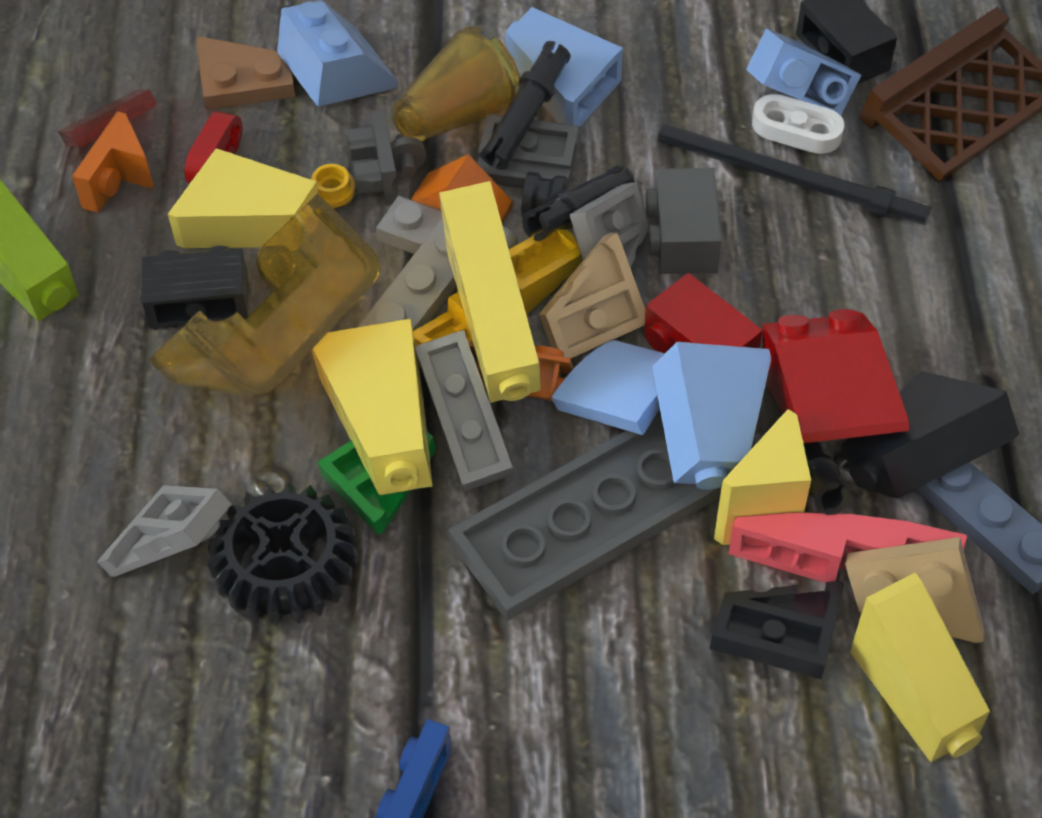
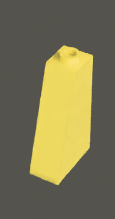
M488 181L439 192L447 255L490 403L500 400L516 401L525 398L530 393L541 391L539 360L491 182Z
M411 319L310 335L309 343L320 381L348 436L352 440L378 494L384 495L433 486L420 361L414 347L417 345Z

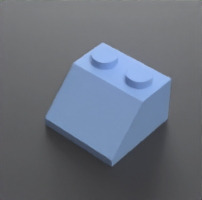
M324 1L305 2L300 5L281 8L277 53L317 107L398 87V80L357 28Z

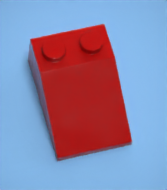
M840 309L830 312L828 317L808 319L802 315H787L779 318L778 322L762 324L763 349H769L771 355L766 386L783 414L787 409L797 414L803 443L909 431V419L876 328L863 313L851 309Z

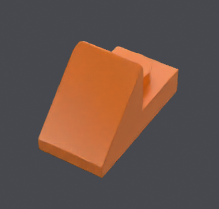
M116 112L72 175L81 206L84 209L99 213L109 197L116 194L121 180L147 188L154 187L146 156L126 113Z

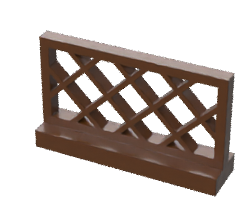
M995 7L872 88L859 118L870 129L879 124L883 126L941 182L1042 112V94L1025 92L1024 79L1038 81L1042 85V62L1005 29L1010 18L1001 9ZM1001 47L1014 59V65L992 62V52ZM963 71L983 73L984 86L962 83L961 73ZM993 75L1015 78V90L993 87ZM932 92L953 94V107L930 104V94ZM962 96L984 99V111L963 109ZM994 100L1016 103V114L1012 116L994 113ZM901 113L921 115V129L906 127L896 116ZM930 117L953 120V133L930 130ZM962 121L985 124V136L963 135ZM930 143L953 146L954 157L943 163L930 150Z

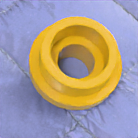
M325 164L317 168L312 174L311 180L317 181L320 203L323 204V207H341L353 199L356 192L355 180L343 166Z

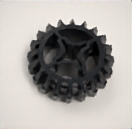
M290 481L283 492L275 493L274 489L267 484L264 496L256 498L246 491L244 498L245 506L231 505L226 512L228 520H219L220 526L215 532L216 537L209 539L208 551L211 558L209 559L208 567L211 577L216 580L217 592L223 599L228 598L231 608L236 613L247 609L249 618L255 623L268 613L270 621L276 627L282 620L283 615L291 614L294 621L300 625L303 618L302 611L311 609L321 616L324 610L323 599L339 603V597L341 596L340 586H351L353 578L351 568L356 567L358 562L357 549L355 548L357 539L354 528L349 524L347 513L343 508L335 507V502L329 494L318 498L316 491L311 485L298 494ZM320 537L326 543L320 559L315 562L311 559L310 553L314 550L313 543ZM252 544L256 547L257 551L251 556L253 562L244 569L241 566V562L246 550Z

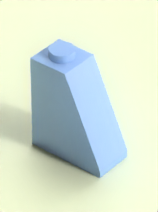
M531 7L519 21H514L507 30L505 44L507 45L508 67L520 79L524 72L531 70L545 42H555V47L552 50L553 54L559 44L563 45L570 52L571 58L554 84L555 93L549 102H544L542 106L557 123L577 125L580 128L621 82L623 48Z
M676 342L652 366L674 483L696 484V487L702 490L720 488L725 477L751 450L771 362L769 349Z

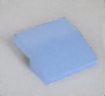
M611 340L586 356L564 379L551 399L559 411L644 435L660 410L652 366L665 353Z

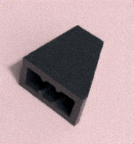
M922 371L899 392L909 419V431L848 438L842 444L850 466V475L858 487L893 498H899L1014 440L1019 435L1007 391Z

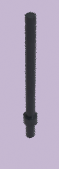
M663 124L659 133L660 142L868 207V213L888 218L890 214L926 225L931 212V207L897 197L895 190L879 185L872 189L668 124Z

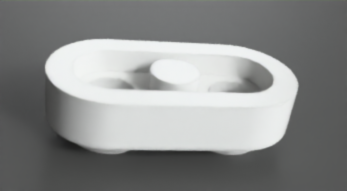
M770 94L760 98L755 103L752 127L763 138L812 153L824 154L832 152L840 146L844 131V121L832 109L785 95Z

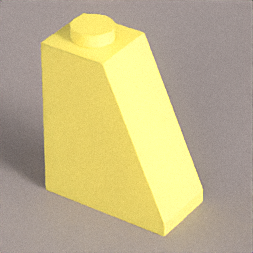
M216 148L169 211L168 217L176 246L184 249L211 248L214 246H226L229 248L300 247L309 232L316 230L320 225L324 208L323 204L320 203L317 181Z
M914 572L866 597L850 650L851 655L930 762L948 753L953 758H957L969 752L981 741L982 736L980 732L990 710L923 582Z

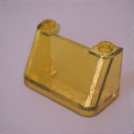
M317 193L258 251L256 258L258 272L274 291L245 320L236 312L226 320L215 322L207 320V317L199 311L174 336L166 341L148 361L174 384L248 398L263 397L284 380L375 283L380 272L378 256L353 228Z

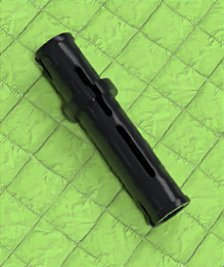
M545 42L531 70L524 72L520 77L518 92L488 143L480 153L481 158L488 165L493 166L498 158L499 162L496 165V169H507L509 161L544 102H549L555 93L554 84L571 58L570 52L563 45L559 44L553 54L552 50L555 47V42Z
M616 165L604 174L596 176L571 191L560 190L549 197L546 204L531 209L524 214L522 225L525 233L529 237L535 234L534 240L542 241L559 229H572L571 213L621 184L634 183L633 174L628 168L623 171L624 166Z

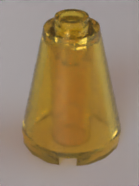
M478 26L465 27L457 32L394 103L393 121L397 130L404 137H414L424 141L486 119L487 114L497 115L506 112L516 95L515 87L519 85L520 73L513 57L503 43L495 36L488 40L480 35L479 32L483 29Z

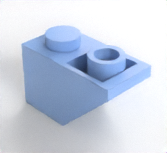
M766 28L746 69L763 85L798 100L832 109L840 116L861 77V74L811 47Z

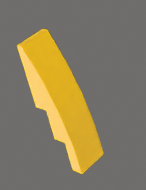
M559 229L542 241H535V235L509 249L526 315L556 290L583 261L578 243L574 235L568 230ZM457 292L448 298L447 312L413 331L416 345L464 330L468 343L472 341L459 293Z

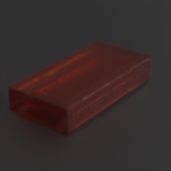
M150 89L135 90L59 130L58 133L65 146L82 147L100 137L117 111L126 113L130 121L151 110L157 103Z

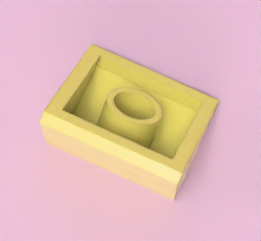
M789 409L722 481L714 540L720 544L730 545L732 527L736 517L791 512L804 513L811 476L797 414Z

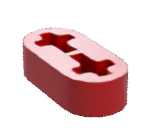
M214 111L210 115L186 158L184 174L188 184L192 182L216 148L232 154L237 152L243 131L241 117L220 111Z

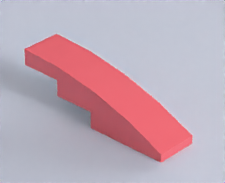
M791 512L736 517L732 527L728 554L826 583L836 581L839 568L846 569L845 563L848 553L956 537L961 538L964 550L967 535L902 520L855 514L826 515L824 513Z

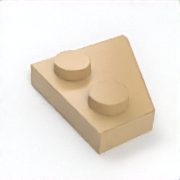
M609 233L601 238L539 313L550 346L562 350L564 357H576L644 326L645 307L618 233Z
M960 537L848 553L845 565L859 612L862 613L866 597L915 572L923 582L950 636L973 643L983 642L984 626Z

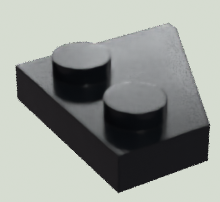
M838 581L826 582L824 591L796 594L794 585L774 587L766 592H754L752 590L726 592L712 634L710 649L822 679L845 583Z

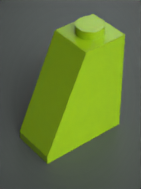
M0 179V284L39 322L54 311L63 308L68 302L79 296L68 263Z

